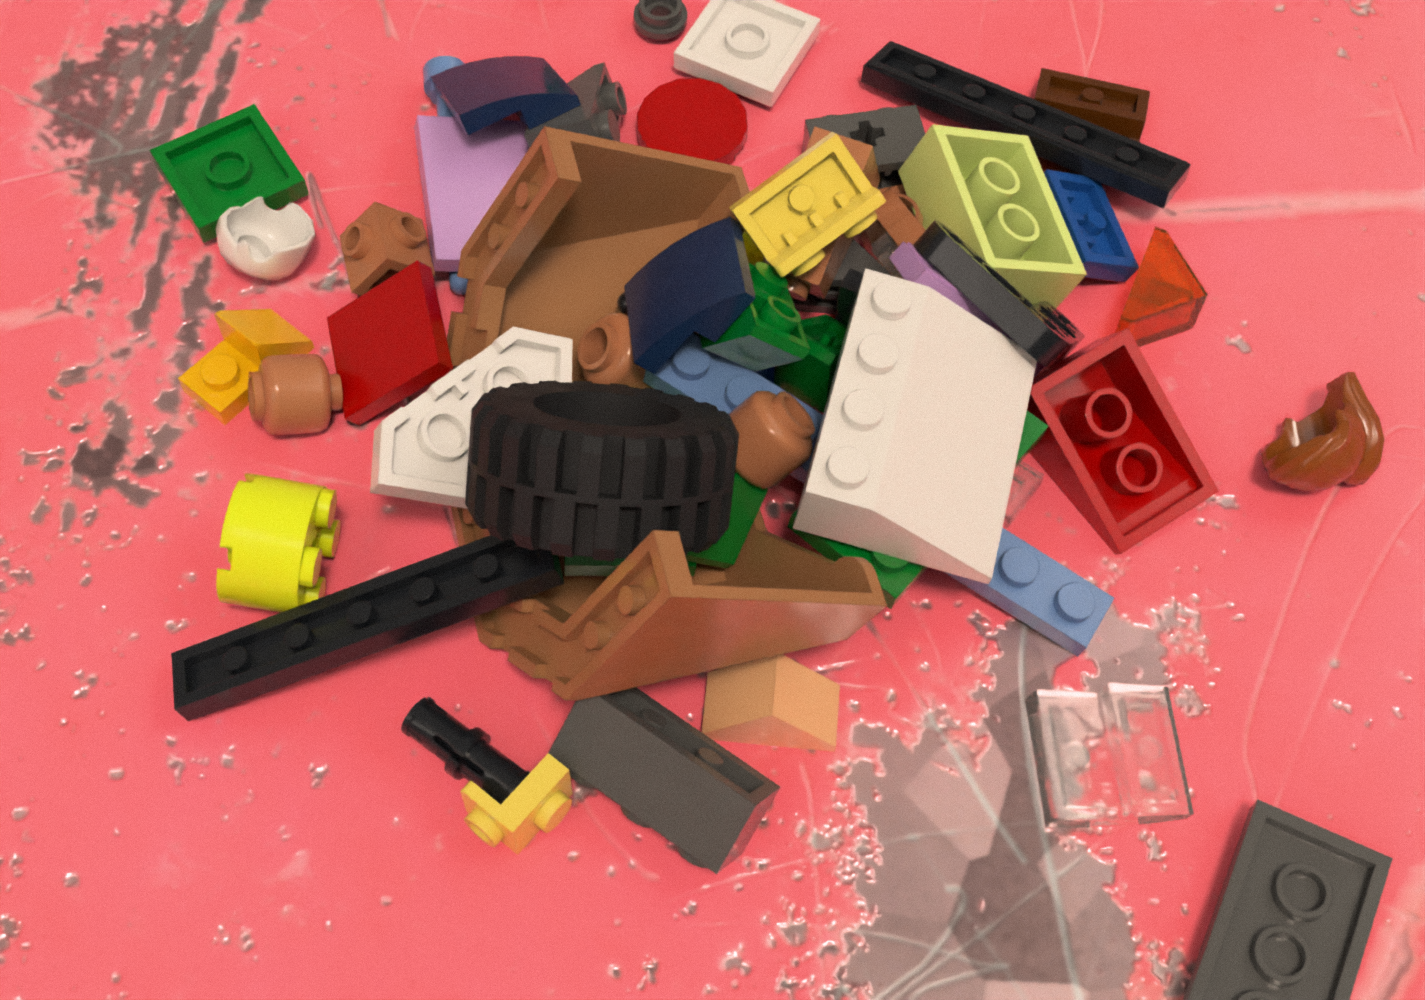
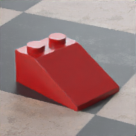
M1128 328L1091 342L1033 378L1027 410L1049 427L1042 439L1030 451V454L1115 555L1127 551L1219 492Z

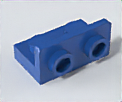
M1046 169L1044 172L1085 268L1087 273L1085 277L1126 282L1139 269V266L1101 182L1084 175Z

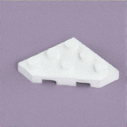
M513 326L495 339L486 349L472 359L464 361L432 384L426 392L382 420L374 430L370 493L468 509L465 505L472 408L484 393H488L491 389L499 386L508 388L513 383L526 382L534 384L539 383V381L572 382L573 339Z

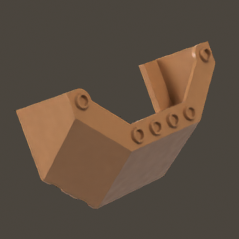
M544 126L461 250L457 276L468 279L463 313L451 311L447 342L452 365L454 366L453 369L467 359H472L490 346L495 339L514 326L573 339L572 382L585 381L577 356L579 341L584 331L598 319L610 313H621L617 307V300L619 295L625 292V284L643 266L667 247L688 234L719 220L731 217L738 221L729 207L750 192L742 167ZM740 224V226H741V231H742V234H743V232H744L745 230H744V228L742 227V225ZM451 506L459 547L490 535L488 529H481L475 523L468 509ZM759 509L735 564L728 568L696 563L693 577L690 575L679 532L652 530L610 576H564V556L558 555L564 584L475 616L474 620L480 642L491 649H503L508 652V661L532 678H546L552 682V692L565 701H578L847 640L887 607L876 571L868 560L862 557L845 556L835 562L768 532Z

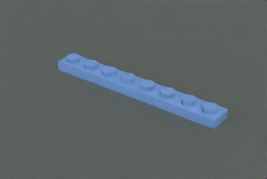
M693 333L655 374L646 370L643 380L644 383L654 389L663 390L667 394H681L692 397L699 403L707 402L716 406L718 411H725L727 414L756 391H770L775 395L779 392H786L751 369L703 349L700 338ZM795 398L807 411L815 427V432L811 435L813 449L810 457L790 474L805 484L823 414ZM1003 527L993 576L989 584L944 572L1077 657L1087 648L1114 600L1113 596Z

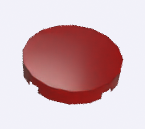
M702 78L676 79L659 85L644 98L637 112L638 144L642 147L730 165L735 161V155L741 148L743 150L747 141V112L738 96L720 83Z

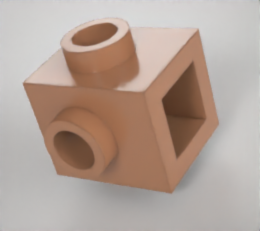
M374 202L354 222L350 223L340 235L341 249L352 293L358 295L365 294L417 260L432 268L433 277L435 276L423 220L410 213Z

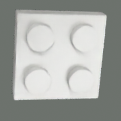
M710 0L674 51V68L697 78L720 83L732 92L772 107L818 37L821 19L774 0Z

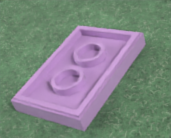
M417 115L414 132L430 254L434 271L458 272L462 248L529 150V145L524 136L526 126L522 121L499 120L477 132L467 135L455 117Z

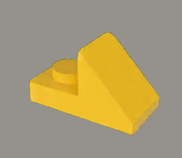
M272 309L217 311L214 316L224 340L178 378L183 391L224 425L249 405L248 374L249 372L258 371L262 359L271 355L308 354L314 349L313 341Z

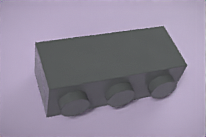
M637 687L575 701L549 751L550 755L569 769L570 777L576 782L589 788L598 789L619 804L623 814L629 820L640 826L654 829L675 844L679 854L685 860L695 866L709 868L716 874L743 854L781 788Z

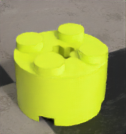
M246 473V481L239 480L233 490L223 523L219 547L228 548V562L231 564L230 570L217 568L216 588L219 601L281 613L324 597L326 578L319 576L322 556L334 558L340 536L341 522L334 519L337 490L328 489L322 485Z

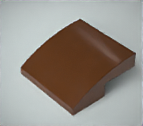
M1041 68L1034 99L1140 142L1146 122L1150 91ZM1037 156L1044 172L1048 169L1082 175Z

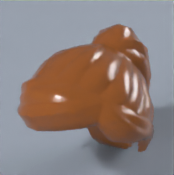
M1355 372L1343 373L1327 383L1328 393L1323 406L1302 421L1296 422L1291 418L1284 419L1277 439L1267 444L1261 453L1262 463L1268 472L1269 479L1276 481L1278 484H1285L1293 489L1318 491L1333 487L1341 482L1349 485H1363L1378 469L1385 441L1381 421L1368 400Z

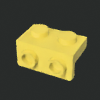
M831 132L729 208L768 264L774 268L780 277H784L790 272L794 276H799L812 269L826 255L822 248L840 235L844 234L846 238H851L868 228L878 217L875 210L883 205L886 199L879 189L870 184L837 133Z

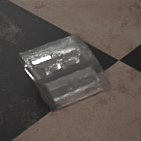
M1108 683L1097 693L1036 689L1025 699L1045 827L1093 828L1142 825L1182 820L1194 815L1168 687Z

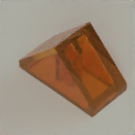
M1158 227L1154 228L1115 330L1116 333L1128 328L1138 347L1193 329L1208 296L1167 230Z

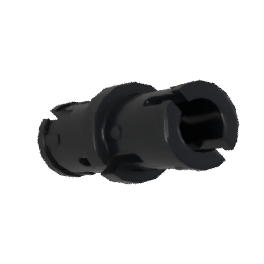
M424 697L418 701L408 712L402 723V733L406 736H411L444 761L446 773L456 780L465 777L467 780L474 782L499 804H502L530 773V771H525L490 744L491 738L489 734L479 727L469 729L438 706L431 697Z

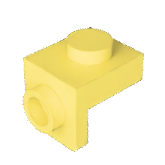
M549 753L502 804H499L472 781H469L460 791L468 813L464 818L467 826L491 847H496L502 841L517 855L540 830L548 833L563 820L572 805V799L569 797L573 794L569 769Z

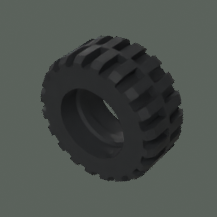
M539 381V383L534 384L526 382L513 383L508 388L499 386L491 389L488 393H484L471 410L465 505L475 523L481 529H488L490 535L500 540H513L517 546L536 550L539 548L552 551L553 555L573 557L574 555L593 557V560L614 561V558L626 559L652 530L678 531L685 556L690 551L700 553L708 550L712 544L715 545L729 528L739 433L730 415L725 411H718L716 406L707 402L699 403L692 397L681 394H667L663 390L634 388L610 383V385L595 384L591 381Z

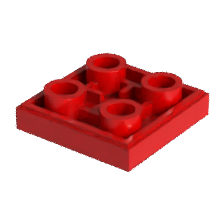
M418 260L327 317L336 373L340 375L342 383L344 418L359 426L453 370L432 268Z

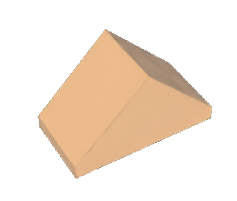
M783 654L710 671L707 676L702 733L717 741L835 752L840 684Z

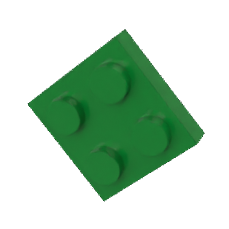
M255 104L150 150L157 169L203 243L217 237L215 228L219 217L229 207H242L256 197H263L267 207L277 210L288 203L309 195L305 179Z

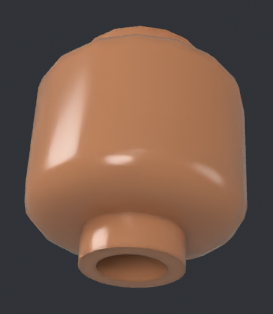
M610 313L598 319L584 331L579 341L577 356L585 381H591L595 384L610 385V383L634 388L654 389L643 382L646 369L634 363L627 314Z
M318 354L267 356L261 360L258 371L249 372L248 403L252 421H261L264 429L273 435L322 432L329 424L331 411H340L342 409L343 392L340 375L329 374L323 358Z
M756 391L729 413L739 433L735 473L751 485L763 489L772 488L810 457L813 449L811 435L815 432L814 423L804 407L790 394L779 392L775 395L770 391Z

